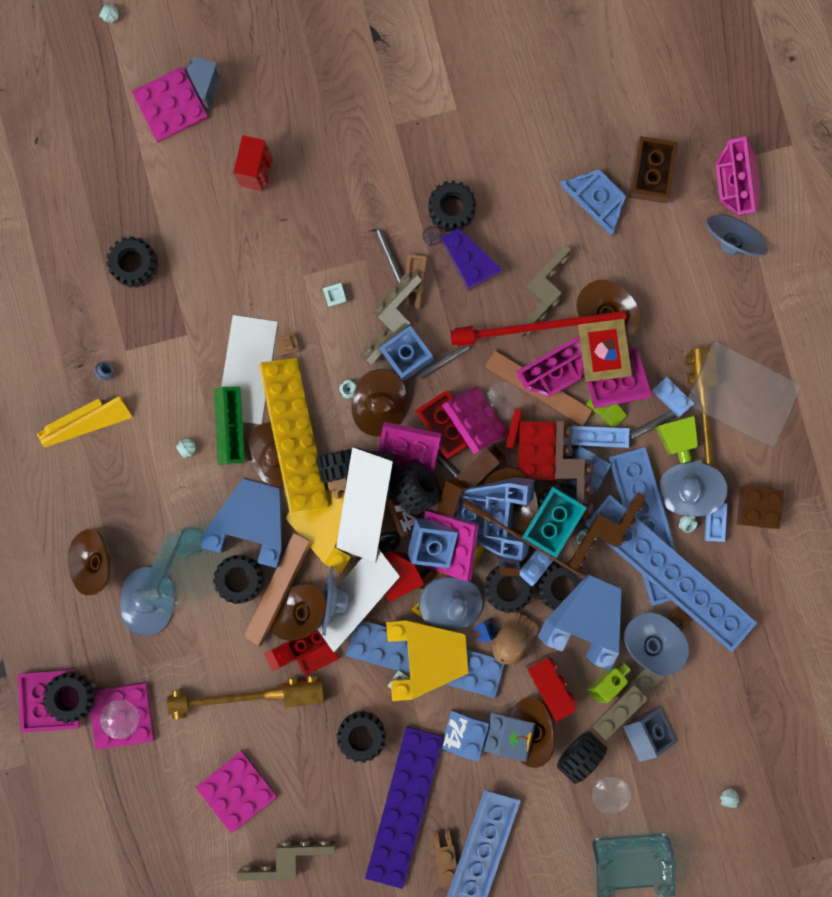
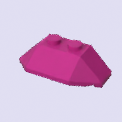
M748 136L728 140L726 147L715 164L720 202L737 216L755 213L758 210L761 199L756 155Z
M579 336L516 371L523 387L526 390L550 397L581 379L584 370Z

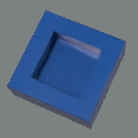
M492 618L479 623L473 628L474 631L480 630L482 636L477 638L479 642L484 641L486 643L491 641L498 634Z

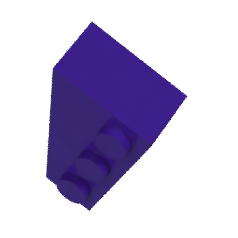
M459 228L441 238L445 250L468 291L502 273L503 269Z

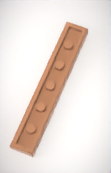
M497 351L493 352L485 365L486 369L580 426L584 425L592 412V409L561 390L550 397L526 390L516 374V371L523 367Z
M297 533L293 534L244 635L245 638L258 646H262L312 543Z

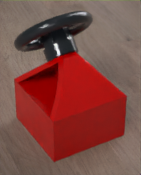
M396 532L381 533L378 548L400 576L385 593L388 601L391 602L424 585L415 564L411 563L408 554L394 551L401 542L400 535ZM395 538V542L391 545L390 542Z

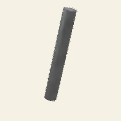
M380 229L375 233L397 284H399L402 278L401 271L385 234Z
M461 346L418 372L419 376L423 379L468 351L470 347Z
M669 411L629 432V437L633 440L676 417V415Z
M438 451L436 460L454 478L460 473Z

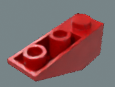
M317 629L307 637L289 640L264 653V656L272 671L327 642Z

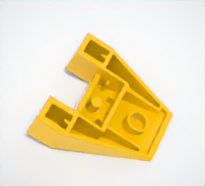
M325 489L328 507L296 513L289 512L285 519L300 536L312 542L310 548L325 565L329 567L334 566V570L343 573L352 556L335 546L338 539L345 493L340 492L341 498L336 499L334 496L335 491Z
M406 619L386 621L388 642L407 641L410 678L391 679L392 701L412 700L468 674L465 634Z

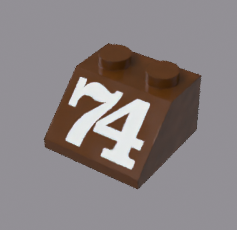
M395 498L386 501L400 536L403 537L411 534L415 519H423L421 514L413 515L405 511Z

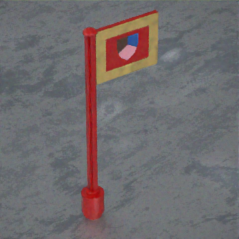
M625 310L478 331L473 329V326L454 328L455 330H450L452 346L457 345V347L475 345V341L479 338L578 326L585 383L632 376L624 321L627 319Z

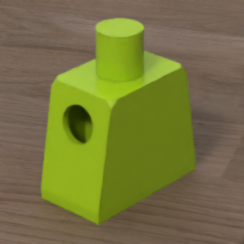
M694 416L656 427L668 455L678 453L681 464L692 461L689 449L698 447Z
M622 663L618 668H611L610 671L606 670L586 690L598 703H609L628 683L625 676L631 670L625 663Z

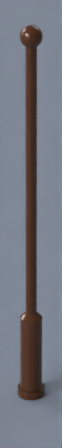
M466 499L462 505L463 508H467L488 522H493L574 572L580 579L586 578L585 572L576 570L562 560L553 557L522 538L523 536L495 520L493 515L473 504L469 499Z

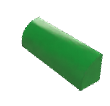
M240 387L213 389L218 465L245 463Z

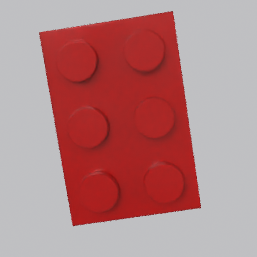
M242 135L233 172L241 187L262 191L263 186H267L269 177L266 175L267 169L271 168L273 157H271L266 141Z
M448 389L415 410L416 415L427 431L441 433L439 450L446 460L468 446L442 406L447 401L453 399Z
M519 422L517 469L525 473L530 480L557 481L555 479L557 422Z
M544 655L525 666L556 722L577 711L575 708L577 702L570 691L567 693L565 688L568 685L561 674L557 675L556 670H558V667L551 657L548 658Z

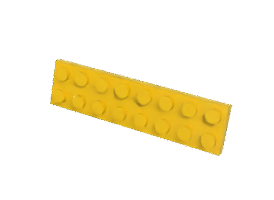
M297 358L260 362L259 369L289 512L296 513L328 507L324 483L321 482L316 461L318 455Z

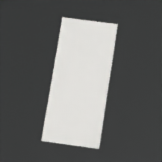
M233 315L221 387H240L242 422L261 425L266 397L259 363L272 361L278 322Z
M352 447L336 548L375 563L393 461Z
M379 548L375 563L362 558L337 587L347 592L349 597L347 610L343 614H334L327 626L326 636L322 635V624L318 628V631L333 652L337 650L400 577Z

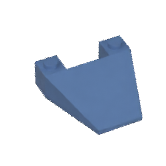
M514 477L465 488L456 518L479 524L477 544L503 558L522 561L529 553V545L493 522H488L467 508H463L462 505L466 499H469L470 502L493 515L495 520L512 529L514 503L527 505L533 500L535 480Z
M242 479L207 527L201 548L223 553L227 535L262 544L257 563L277 568L283 552L280 488Z
M588 574L546 619L538 638L545 645L559 651H563L571 634L589 641L592 644L586 657L594 665L610 671L619 655L621 588Z

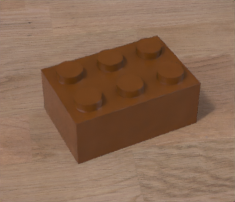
M643 136L639 137L636 144L629 198L660 203L668 201L678 142Z

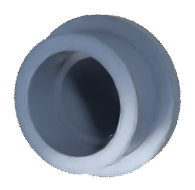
M100 362L95 366V375L97 379L102 381L109 380L113 376L114 368L109 362Z

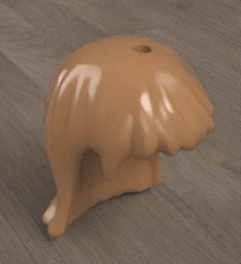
M521 612L507 613L505 624L497 634L493 644L495 660L501 664H516L520 662L527 653L531 640L538 634L536 622L528 619L527 615H522Z

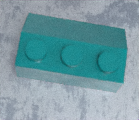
M553 486L522 538L557 558L587 507L568 493Z

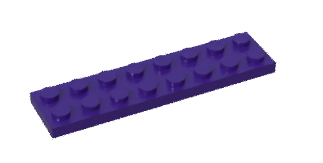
M406 726L365 879L403 889L443 736Z

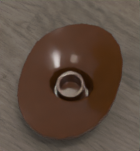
M596 280L581 290L576 303L579 317L625 310L627 319L624 321L627 340L636 333L640 325V311L634 299L621 286L608 280Z
M382 369L369 371L362 376L355 387L351 404L353 420L362 432L379 437L382 434L384 422L399 425L406 404V390L402 380L396 374Z
M271 422L263 423L255 427L250 433L246 444L247 455L252 467L264 482L274 487H284Z
M503 467L491 473L484 484L514 477L529 478L519 469ZM535 489L533 500L527 505L514 503L512 530L516 533H521L528 529L538 512V499Z
M93 529L84 530L76 535L68 551V565L72 582L75 588L86 596L96 595L101 592L108 584L110 578L111 561L106 544L99 531Z
M308 584L289 588L271 626L273 634L279 639L289 641L301 639L314 633L325 619L327 599L323 591L316 586Z
M532 697L524 698L515 705L510 715L536 723L528 760L527 762H520L531 768H539L548 763L554 753V724L550 711L542 701Z

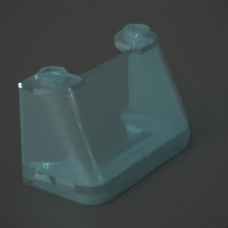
M186 527L170 532L165 536L141 589V598L145 603L170 613H175L178 603L174 601L177 594V586L168 579L179 555L188 558L193 552L201 553L204 539L203 530L195 527Z
M647 834L598 838L592 842L596 897H615V890L653 887L654 892L661 897L675 896L676 858L671 841L667 835Z

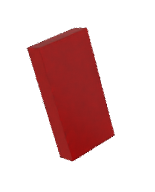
M514 408L505 445L509 448H513L522 413L520 409Z
M326 643L296 660L304 676L338 660L339 656Z

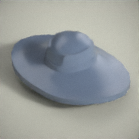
M714 215L707 218L705 222L707 229L720 241V248L726 254L737 255L741 252L754 257L766 255L768 248L765 241L749 225L726 215Z
M682 463L669 468L662 475L659 481L658 492L663 505L672 512L685 516H705L717 511L723 505L727 497L728 485L723 474L710 465Z
M334 566L330 567L324 588V594L327 599L325 619L322 622V635L326 636L327 626L334 614H343L347 610L349 602L347 592L336 588Z
M142 567L133 571L125 580L121 592L120 610L124 624L133 633L150 636L159 633L168 625L175 603L174 586L170 577L156 567Z
M452 576L440 577L432 580L424 587L419 599V610L423 619L434 627L460 629L472 624L480 615L483 603L482 595L478 587L471 581L467 582Z
M651 612L642 613L634 617L625 629L624 642L627 650L649 672L659 676H669L681 670L687 662L689 655L688 642L680 629L667 618Z

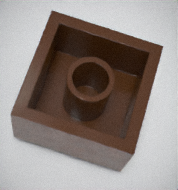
M749 486L740 487L736 525L780 529L784 490Z

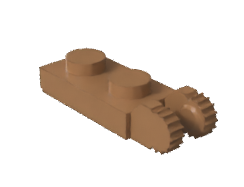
M407 254L406 273L411 271L422 279L410 292L417 294L414 306L415 309H419L421 294L423 293L426 256ZM409 295L404 299L403 307L408 308Z
M445 830V838L448 845L440 846L438 832H433L440 887L451 886L457 869L450 830Z

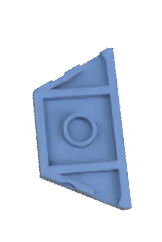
M600 169L560 182L559 185L611 236L614 233L626 198L614 183Z

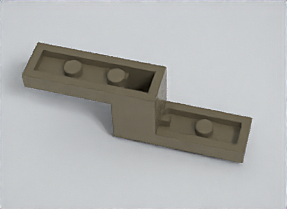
M564 245L526 286L525 290L540 303V306L523 324L535 323L537 320L541 322L548 314L546 310L550 306L554 308L560 302L559 296L562 292L548 281L546 277L550 279L557 271L555 267L559 263L563 265L569 259L568 253L571 249L567 245ZM531 332L517 334H519L522 337L524 334L528 336Z
M411 271L402 276L401 282L396 287L391 288L384 300L378 302L371 312L385 329L376 335V339L371 344H368L360 355L370 365L382 354L379 347L401 333L410 324L396 307L422 281L417 274Z
M643 668L616 695L619 699L591 726L607 740L648 700L645 696L665 676L655 675Z
M302 840L296 844H292V841H281L276 846V868H273V865H262L261 868L245 865L239 868L237 881L296 879L298 855H335L336 843H331V840H320L319 843H312L311 840Z

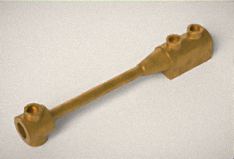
M715 347L692 349L690 354H686V365H691L692 373L687 374V380L689 385L693 384L699 407H701L705 463L714 467L708 406L710 403V387L718 386Z
M318 675L307 676V681H299L298 677L288 678L287 683L266 689L265 691L189 699L188 694H183V690L171 691L172 695L167 696V709L169 715H172V719H181L188 717L187 713L190 712V707L259 699L284 700L285 707L322 704L325 702L323 680L318 679Z

